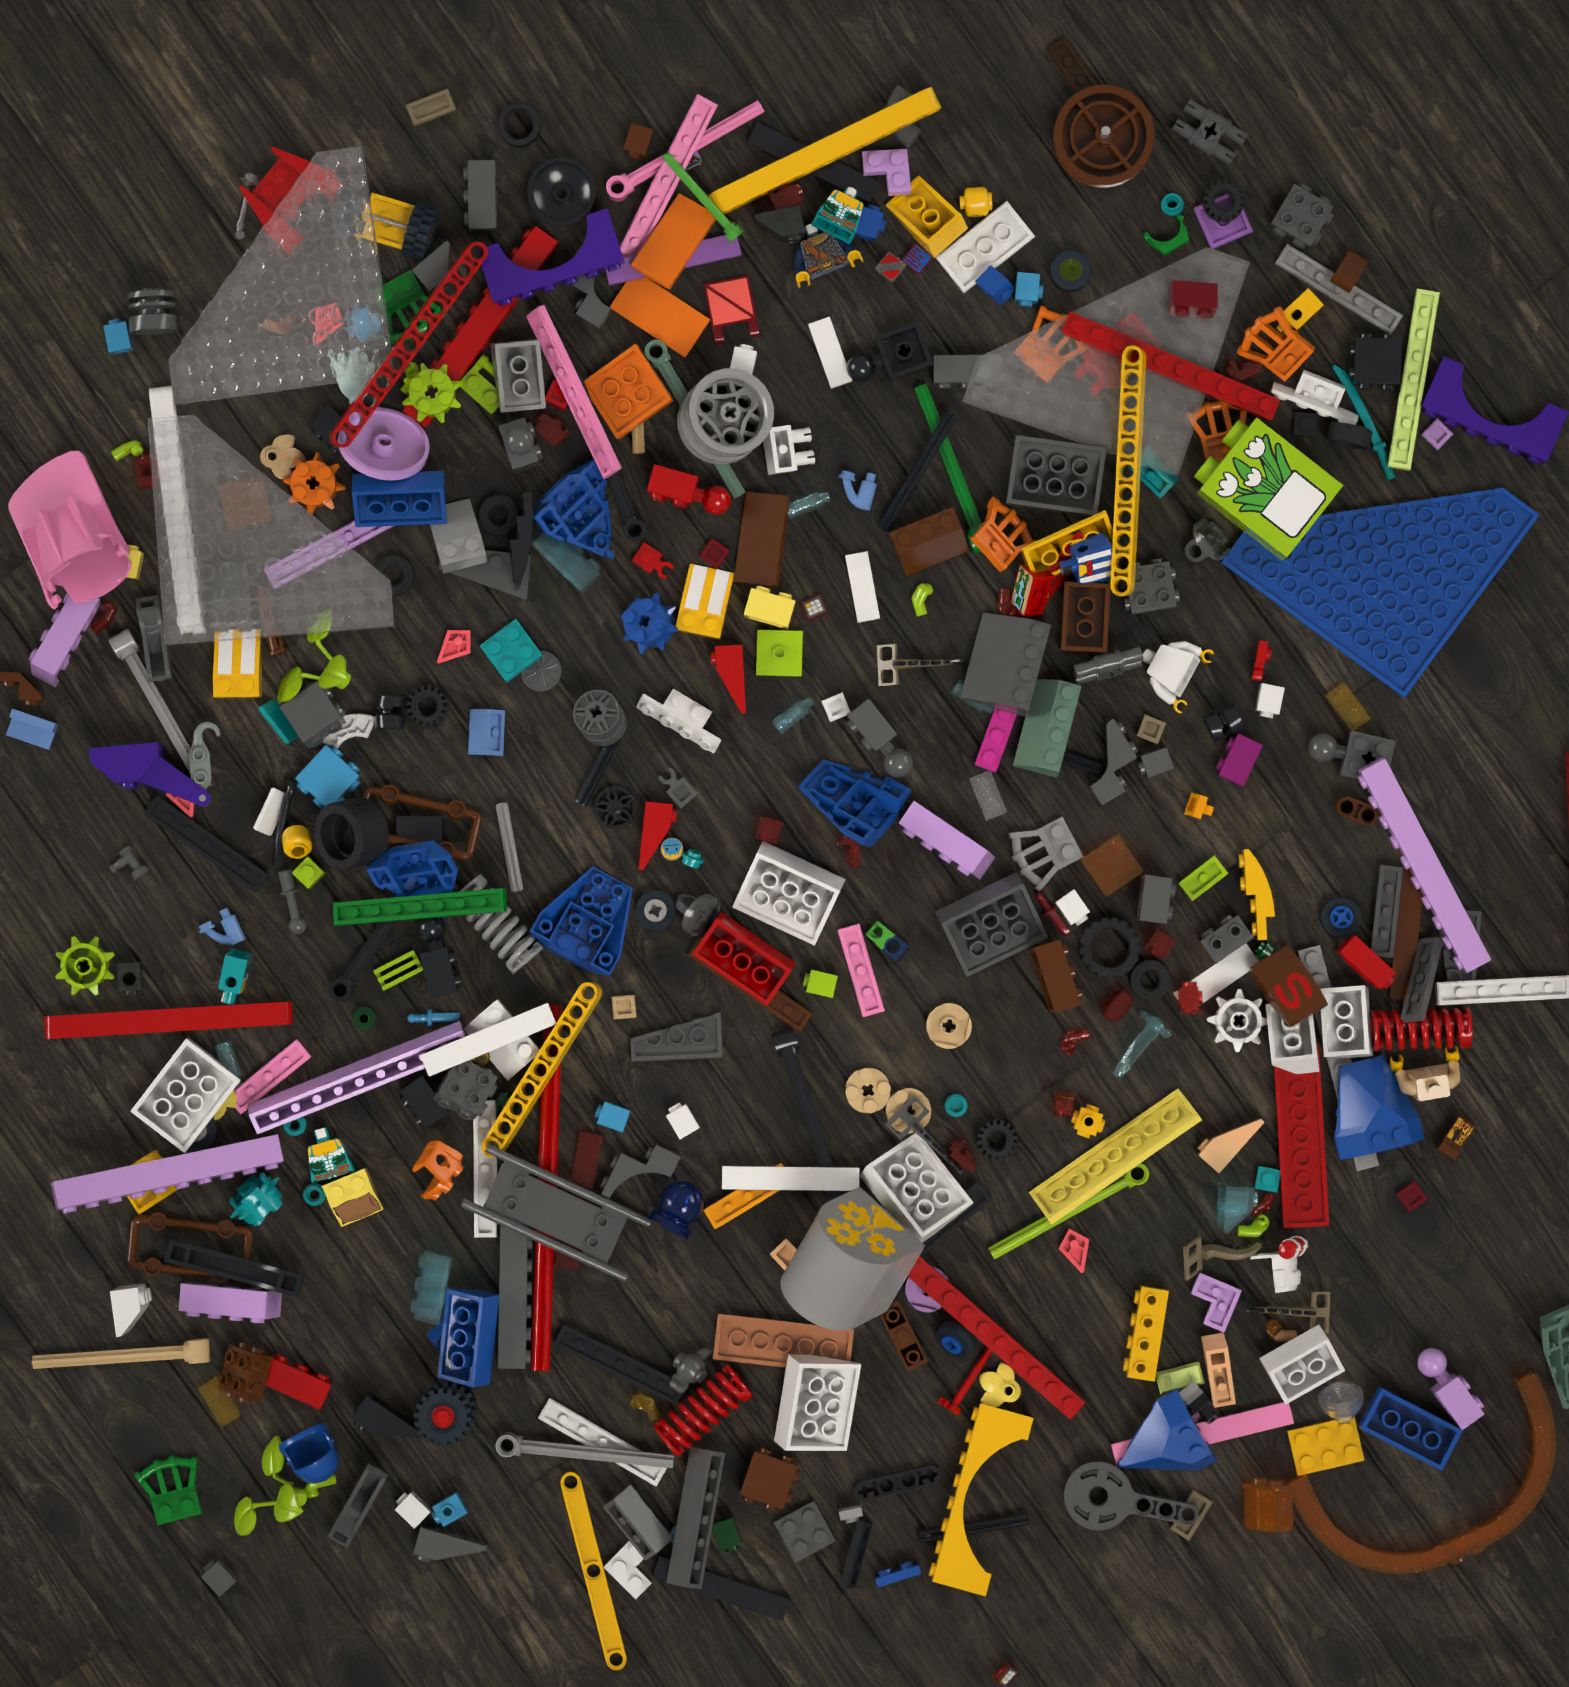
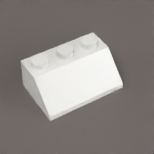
M1362 985L1320 989L1328 1003V1006L1321 1009L1324 1057L1354 1058L1373 1056L1368 987Z
M497 999L469 1023L464 1030L468 1035H471L513 1016ZM526 1036L487 1052L485 1055L508 1081L536 1057L540 1047L530 1036Z
M1265 1004L1272 1065L1295 1074L1320 1072L1313 1014L1289 1027L1270 1004Z
M146 1283L119 1286L110 1291L116 1337H121L129 1332L148 1308L149 1301H152L151 1288H147Z

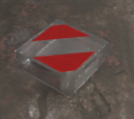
M888 251L875 267V270L893 283L907 265Z

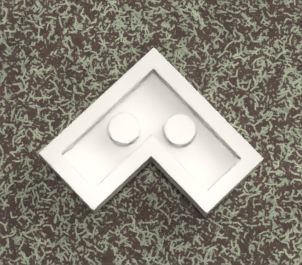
M630 1541L603 1567L635 1599L652 1584L636 1567L643 1560V1557Z

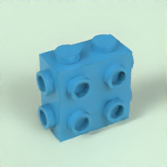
M325 745L295 778L299 782L296 786L305 794L310 792L315 797L313 802L321 809L326 807L327 804L345 800L343 796L348 790L352 793L360 785L358 781L361 777L358 774L360 769L351 761L346 763L341 758L343 753L334 745L331 748Z

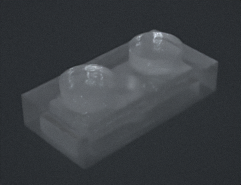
M990 770L969 778L986 821L1007 813Z

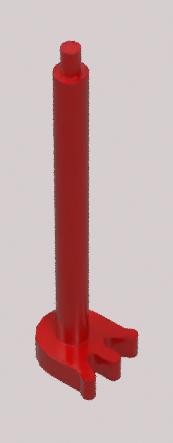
M986 1347L951 1403L943 1397L939 1399L938 1403L959 1415L961 1409L958 1408V1405L993 1351Z

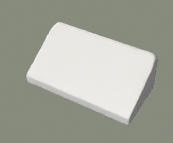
M271 788L253 827L255 830L269 836L272 835L279 820L284 792Z

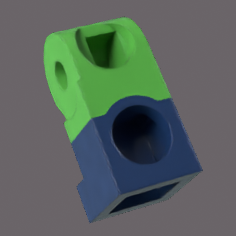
M878 921L865 934L897 963L911 948Z

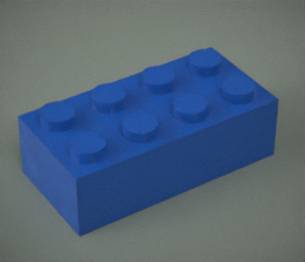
M1380 1386L1377 1387L1358 1424V1427L1363 1431L1441 1471L1463 1432L1459 1427Z

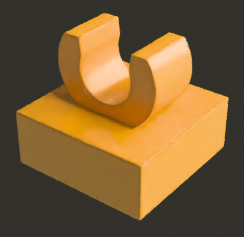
M1191 793L1184 814L1201 819L1202 814L1211 816L1214 807L1206 805L1208 797Z

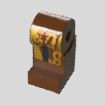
M1459 1114L1435 1148L1451 1159L1456 1160L1475 1123Z

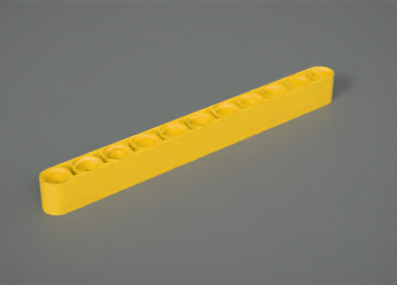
M929 87L726 185L708 196L723 214L729 213L937 112L942 107L933 88Z
M1128 346L1122 354L1110 582L1111 590L1117 596H1128L1134 591L1147 359L1145 351L1137 346ZM1137 350L1140 357L1137 362L1132 363L1129 359L1130 353ZM1132 373H1136L1138 376V382L1134 386H1131L1128 382V378ZM1131 396L1137 399V405L1133 409L1127 406V400ZM1130 419L1136 422V427L1132 432L1126 429V423ZM1132 442L1135 450L1132 454L1128 455L1125 452V445ZM1127 465H1131L1134 471L1133 475L1129 478L1125 477L1123 473ZM1126 488L1132 491V497L1128 501L1122 497V493ZM1125 511L1131 514V520L1127 524L1121 520V515ZM1123 534H1127L1130 537V543L1126 547L1120 543V537ZM1122 557H1126L1129 561L1128 567L1124 570L1119 566V560ZM1122 579L1128 585L1125 592H1120L1117 586Z

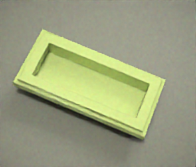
M1199 1361L1156 1372L1160 1395L1169 1393L1176 1388L1177 1390H1182L1193 1381L1197 1385L1204 1384Z

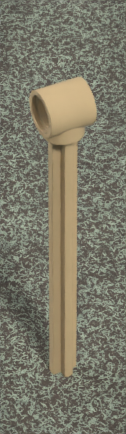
M209 1338L186 1340L183 1345L33 1355L32 1365L33 1369L174 1359H184L189 1364L211 1362Z

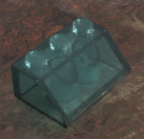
M545 533L532 542V546L582 594L601 576V573L598 571L601 567L592 558L587 561L582 556L584 551L577 546L547 536Z
M426 1250L424 1255L420 1254L418 1268H422L421 1277H416L414 1290L418 1291L417 1300H412L410 1313H414L413 1319L434 1325H440L442 1322L453 1254Z

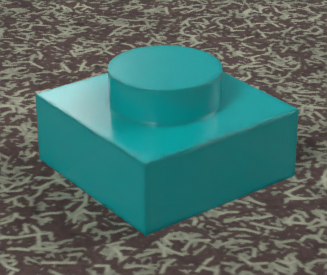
M1258 1166L1254 1188L1277 1193L1280 1170Z

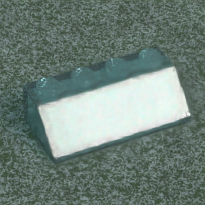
M1218 1182L1216 1228L1223 1233H1229L1253 1211V1206H1257L1258 1193L1254 1191L1252 1186L1246 1183Z

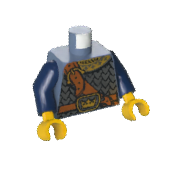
M809 224L804 227L808 239L800 242L801 247L795 253L793 266L797 286L800 288L801 281H807L809 286L812 279L847 266L849 262L852 267H855L853 262L855 259H860L861 262L864 260L860 252L855 250L851 243L849 245L826 232L821 234L818 228Z

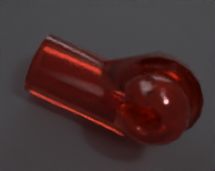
M1000 589L998 599L999 612L1005 616L1020 617L1021 613L1010 603L1011 590Z
M111 601L106 602L102 606L105 614L91 625V629L96 634H99L110 625L117 614V606H114Z
M1088 1028L1066 1033L1061 1042V1051L1065 1055H1072L1078 1041L1090 1039Z
M1267 1191L1258 1205L1250 1202L1245 1211L1254 1218L1262 1215L1269 1210L1277 1197Z

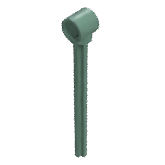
M660 340L650 341L645 347V356L654 369L658 368L680 406L688 392L670 363L672 358L667 351L666 345ZM652 347H660L663 351L662 356L653 358L650 355ZM730 464L715 465L734 499L746 493Z

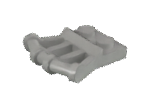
M1063 817L1038 830L1008 833L1009 839L1012 841L1013 861H1017L1021 869L1019 870L1021 876L1024 875L1031 881L1038 891L1046 885L1058 870L1083 857ZM1040 837V842L1022 851L1020 838ZM1044 846L1048 856L1028 865L1024 856ZM1051 860L1054 864L1043 879L1032 871Z

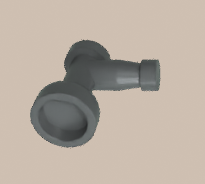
M128 846L119 852L121 858L114 864L112 863L109 869L112 873H116L118 869L129 863L133 869L131 875L136 881L150 870L146 865H140L132 853V847Z

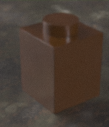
M631 123L623 148L624 152L628 153L627 157L634 160L646 159L654 134L653 129Z

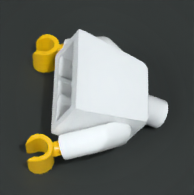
M1187 641L1172 642L1168 646L1161 645L1157 653L1146 649L1143 653L1144 659L1142 660L1150 665L1147 673L1151 676L1150 684L1157 696L1169 705L1173 704V709L1178 713L1182 712L1177 709V704L1183 702L1187 706V703L1183 699H1176V696L1181 697L1200 661L1205 664L1211 662L1204 658V654L1207 652L1214 655L1212 650L1202 651L1201 647Z

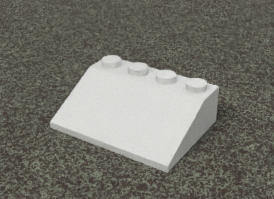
M763 841L732 907L815 946L845 879Z
M186 1038L130 1112L182 1152L186 1153L241 1080L190 1038Z
M913 1134L868 1164L860 1174L861 1179L885 1210L922 1243L973 1204V1201L934 1151L917 1134Z
M788 1354L774 1441L785 1451H847L861 1364L814 1355Z

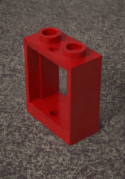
M1350 935L1335 951L1375 989H1387L1394 982L1393 976L1396 972L1356 935Z

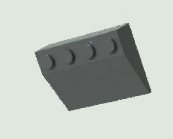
M1016 435L1005 505L1088 517L1097 514L1106 447Z
M983 613L960 699L1026 717L1051 625L1027 618Z
M1017 872L935 911L966 977L1048 938L1026 887Z

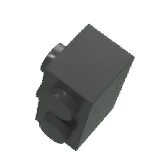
M1231 914L1220 921L1221 926L1216 930H1213L1211 927L1201 934L1203 939L1199 943L1214 964H1217L1254 938L1238 915L1234 917Z

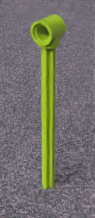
M1141 1162L1135 1166L1143 1169V1176L1140 1179L1131 1177V1169L1052 1225L1044 1216L988 1247L993 1258L997 1259L1123 1188L1129 1186L1131 1189L1136 1185L1144 1184L1149 1177L1148 1168Z

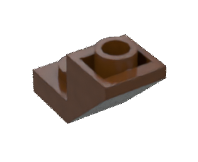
M0 672V682H3V686L16 687V684L19 683V700L25 701V705L38 706L39 702H45L43 694L23 673Z

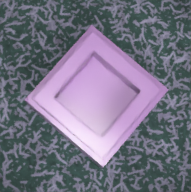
M1438 418L1421 434L1436 450H1439L1453 435Z

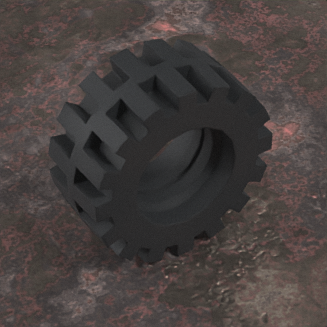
M1228 180L1217 181L1212 184L1205 192L1203 198V207L1206 215L1208 214L1211 220L1213 219L1218 223H1227L1235 220L1242 212L1245 204L1244 193L1241 191V188L1236 186L1234 182H1228ZM1225 192L1231 195L1233 198L1231 209L1221 211L1216 208L1214 199L1217 194Z

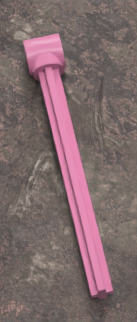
M757 100L705 130L694 152L764 113L762 105ZM663 155L627 176L623 173L620 176L611 177L606 183L608 197L616 202L627 198L628 194L634 191L633 187L656 175L664 160ZM614 184H621L624 187L623 192L619 194L613 193L611 188Z

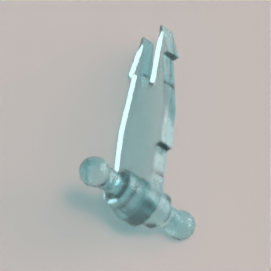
M1146 1011L1139 1013V1017L1146 1021L1147 1026L1138 1034L1122 1060L1118 1062L1113 1075L1121 1078L1144 1052L1150 1042L1156 1039L1159 1033L1164 1038L1171 1036L1170 1030L1165 1029L1162 1019L1153 1015L1150 1016Z

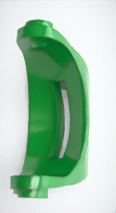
M1181 213L1176 215L1181 225L1180 231L1172 240L1160 242L1151 238L1147 231L1143 233L1145 241L1164 256L1189 243L1188 232L1183 223L1184 217Z

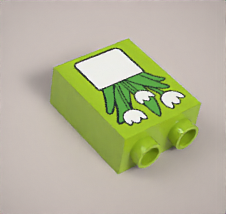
M1258 418L1249 426L1238 419L1222 440L1231 448L1221 462L1210 455L1194 475V478L1203 484L1196 494L1283 561L1297 546L1343 485Z

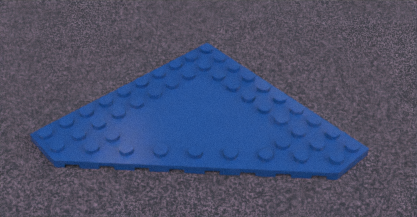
M1504 488L1320 515L1289 556L1283 561L1243 532L1230 549L1228 556L1221 561V564L1394 692L1405 698L1540 514Z

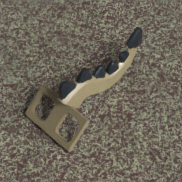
M897 644L877 645L878 686L899 685L898 669L961 664L964 662V659H898ZM883 647L892 648L891 660L884 661L882 659ZM891 669L893 671V682L884 683L883 671Z
M1262 1234L1253 1239L1252 1242L1254 1244H1246V1249L1242 1245H1238L1236 1249H1233L1232 1244L1221 1246L1217 1240L1207 1245L1201 1242V1237L1198 1236L1183 1247L1185 1280L1188 1281L1203 1270L1202 1258L1207 1261L1213 1257L1227 1260H1241L1251 1257L1262 1246L1266 1245L1265 1236ZM1196 1244L1195 1252L1189 1256V1248ZM1197 1261V1269L1190 1274V1266Z
M1312 1292L1311 1307H1249L1245 1311L1247 1313L1262 1312L1306 1318L1311 1317L1310 1329L1315 1327L1317 1317H1323L1324 1333H1329L1330 1292ZM1318 1294L1325 1295V1306L1323 1308H1317L1316 1306Z

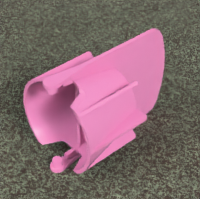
M70 451L47 462L30 475L12 495L8 503L9 512L38 575L46 601L52 609H56L62 601L58 594L53 596V593L56 591L55 585L63 586L72 601L79 604L107 594L126 578L132 565L127 557L130 554V549L112 517L88 461L82 452Z

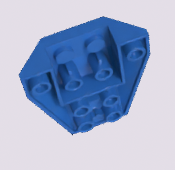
M593 866L540 912L530 933L547 950L583 970L610 976L621 957L633 888Z

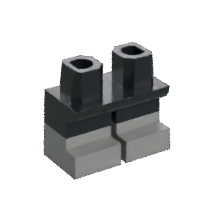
M1195 1381L1179 1392L1183 1400L1190 1407L1191 1411L1189 1413L1195 1423L1203 1418L1209 1425L1218 1418L1213 1410L1214 1406Z

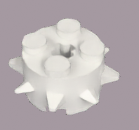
M1241 989L1237 990L1233 999L1226 1001L1217 997L1216 1000L1219 1008L1216 1011V1015L1207 1018L1208 1022L1215 1024L1218 1031L1214 1041L1216 1043L1223 1040L1232 1042L1235 1052H1239L1242 1044L1249 1041L1259 1045L1261 1041L1258 1033L1261 1030V1026L1267 1025V1019L1261 1017L1262 1015L1259 1010L1263 1000L1259 998L1251 1002L1244 999ZM1235 1015H1237L1238 1017L1240 1015L1243 1016V1019L1241 1020L1243 1023L1242 1026H1235L1233 1024L1235 1022Z

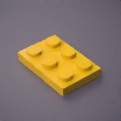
M1354 1415L1287 1430L1297 1476L1365 1461Z

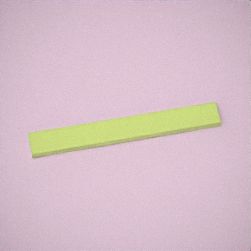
M1418 288L1416 290L1387 464L1389 468L1411 470L1440 292Z

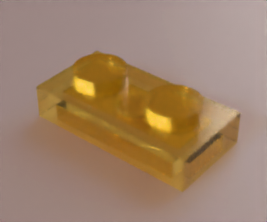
M1344 682L1325 695L1326 699L1351 731H1355L1371 719Z
M217 1376L199 1387L198 1391L219 1425L223 1427L242 1414L232 1398L226 1396V1391L218 1389L219 1377Z

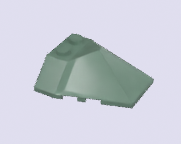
M1569 1305L1540 1317L1543 1350L1562 1407L1565 1409L1569 1408Z

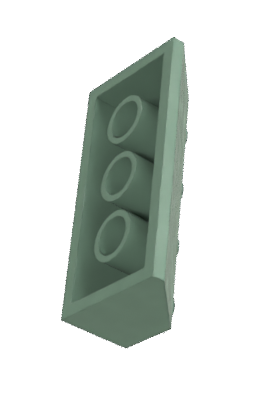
M1036 680L1030 707L1019 739L1013 763L1014 767L1057 778L1081 690L1080 685L1061 680Z

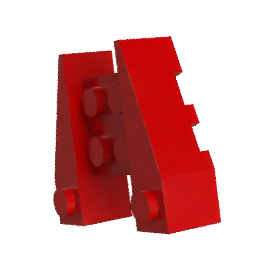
M272 147L270 151L279 160L252 192L243 185L239 187V190L271 241L290 255L303 240L304 236L289 225L287 221L314 189L318 190L333 203L347 186V183L328 168Z

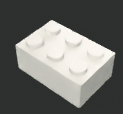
M1320 1325L1313 1327L1259 1358L1285 1405L1345 1371Z

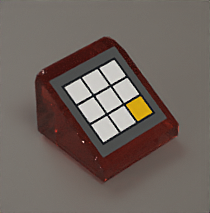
M820 593L799 602L808 623L829 615V611Z
M1007 1660L992 1676L993 1681L1001 1687H1007L1019 1673V1670Z

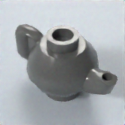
M702 1348L696 1353L687 1354L681 1352L673 1362L677 1372L672 1376L670 1387L678 1393H683L688 1388L689 1383L702 1382L707 1376L704 1359L711 1354L712 1350Z

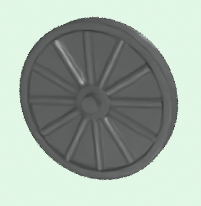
M540 651L543 657L520 674L528 688L544 692L556 686L562 671L560 662L553 654L547 651Z

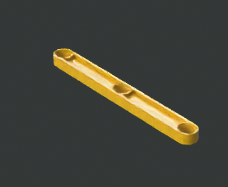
M568 1471L561 1478V1488L605 1660L608 1667L613 1670H620L625 1666L627 1656L582 1480L578 1473ZM567 1476H574L577 1479V1486L568 1488L564 1483ZM591 1564H596L600 1568V1574L596 1577H592L587 1573V1568ZM613 1653L622 1655L623 1662L620 1665H613L610 1662V1656Z

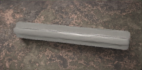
M506 802L496 804V812L510 888L512 892L522 891L523 884L508 804Z

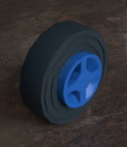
M1336 897L1330 899L1323 906L1320 921L1328 934L1335 937H1347L1359 928L1361 911L1353 900L1347 897Z
M946 1321L936 1332L939 1345L954 1357L966 1358L975 1349L976 1342L973 1335L967 1328L957 1322Z

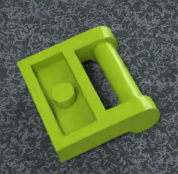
M484 354L461 380L462 385L460 388L493 415L499 408L497 390L478 373L484 368L494 377L492 363L489 361L490 358Z

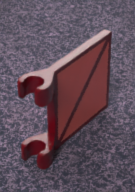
M748 275L704 284L715 344H722L724 342L721 327L748 322L751 337L759 336Z

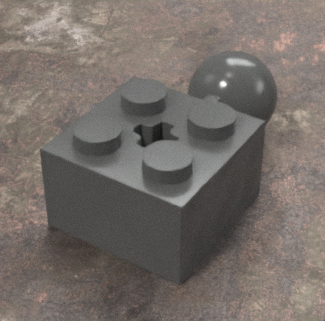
M521 418L499 426L514 473L541 465L539 460L543 459L538 443L534 444L536 434L531 422L527 423L525 418Z
M867 699L847 715L849 721L846 724L854 734L856 732L860 733L863 737L860 742L867 751L873 750L876 753L880 750L885 756L884 767L889 775L901 778L910 773L913 767L912 756L904 749H896L890 742L897 736V733L870 699Z
M1349 731L1346 745L1343 746L1337 744L1331 735L1320 733L1310 740L1308 751L1310 756L1318 762H1328L1333 758L1342 759L1338 776L1358 780L1357 777L1360 776L1358 770L1381 757L1386 759L1390 767L1396 741ZM1367 753H1370L1372 761L1368 762V764H1365V760L1362 759V755H1367Z

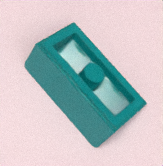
M1148 448L1142 451L1140 480L1161 499L1179 478ZM1129 465L1128 468L1134 472L1133 467Z
M271 700L259 707V711L285 744H290L299 737L276 700Z

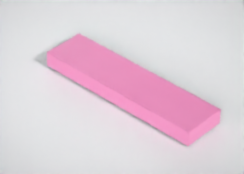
M860 924L839 929L838 934L862 1016L866 1017L885 1011Z
M298 1039L234 1090L237 1096L235 1108L240 1115L248 1109V1104L261 1099L312 1057Z

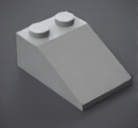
M528 339L490 343L500 412L546 408L540 340Z
M470 498L446 504L447 523L429 524L443 574L486 563V552Z

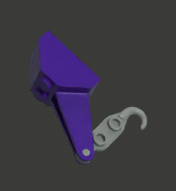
M203 722L196 727L189 752L191 779L165 760L164 746L158 742L89 748L90 762L112 781L120 785L121 788H125V790L138 789V785L145 784L201 807H206L212 801V797L207 791V787L212 781L210 753L203 741L202 733L205 729L210 728L215 731L216 736L219 737L221 734L217 725L212 722Z

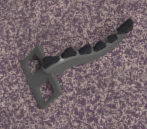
M913 1096L885 1125L900 1140L912 1130L952 1165L954 1170L962 1174L963 1170L952 1160L925 1130L922 1124L919 1123L930 1111ZM914 1102H918L923 1107V1112L916 1118H913L907 1111ZM898 1118H901L907 1124V1128L901 1134H897L891 1128V1125Z

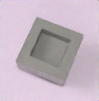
M861 1504L838 1509L840 1520H845L846 1523L856 1522L860 1516H863Z

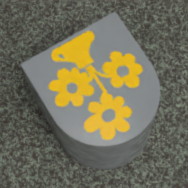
M858 1187L825 1203L821 1207L782 1275L781 1289L791 1307L810 1322L831 1330H851L887 1312L925 1245L862 1188Z

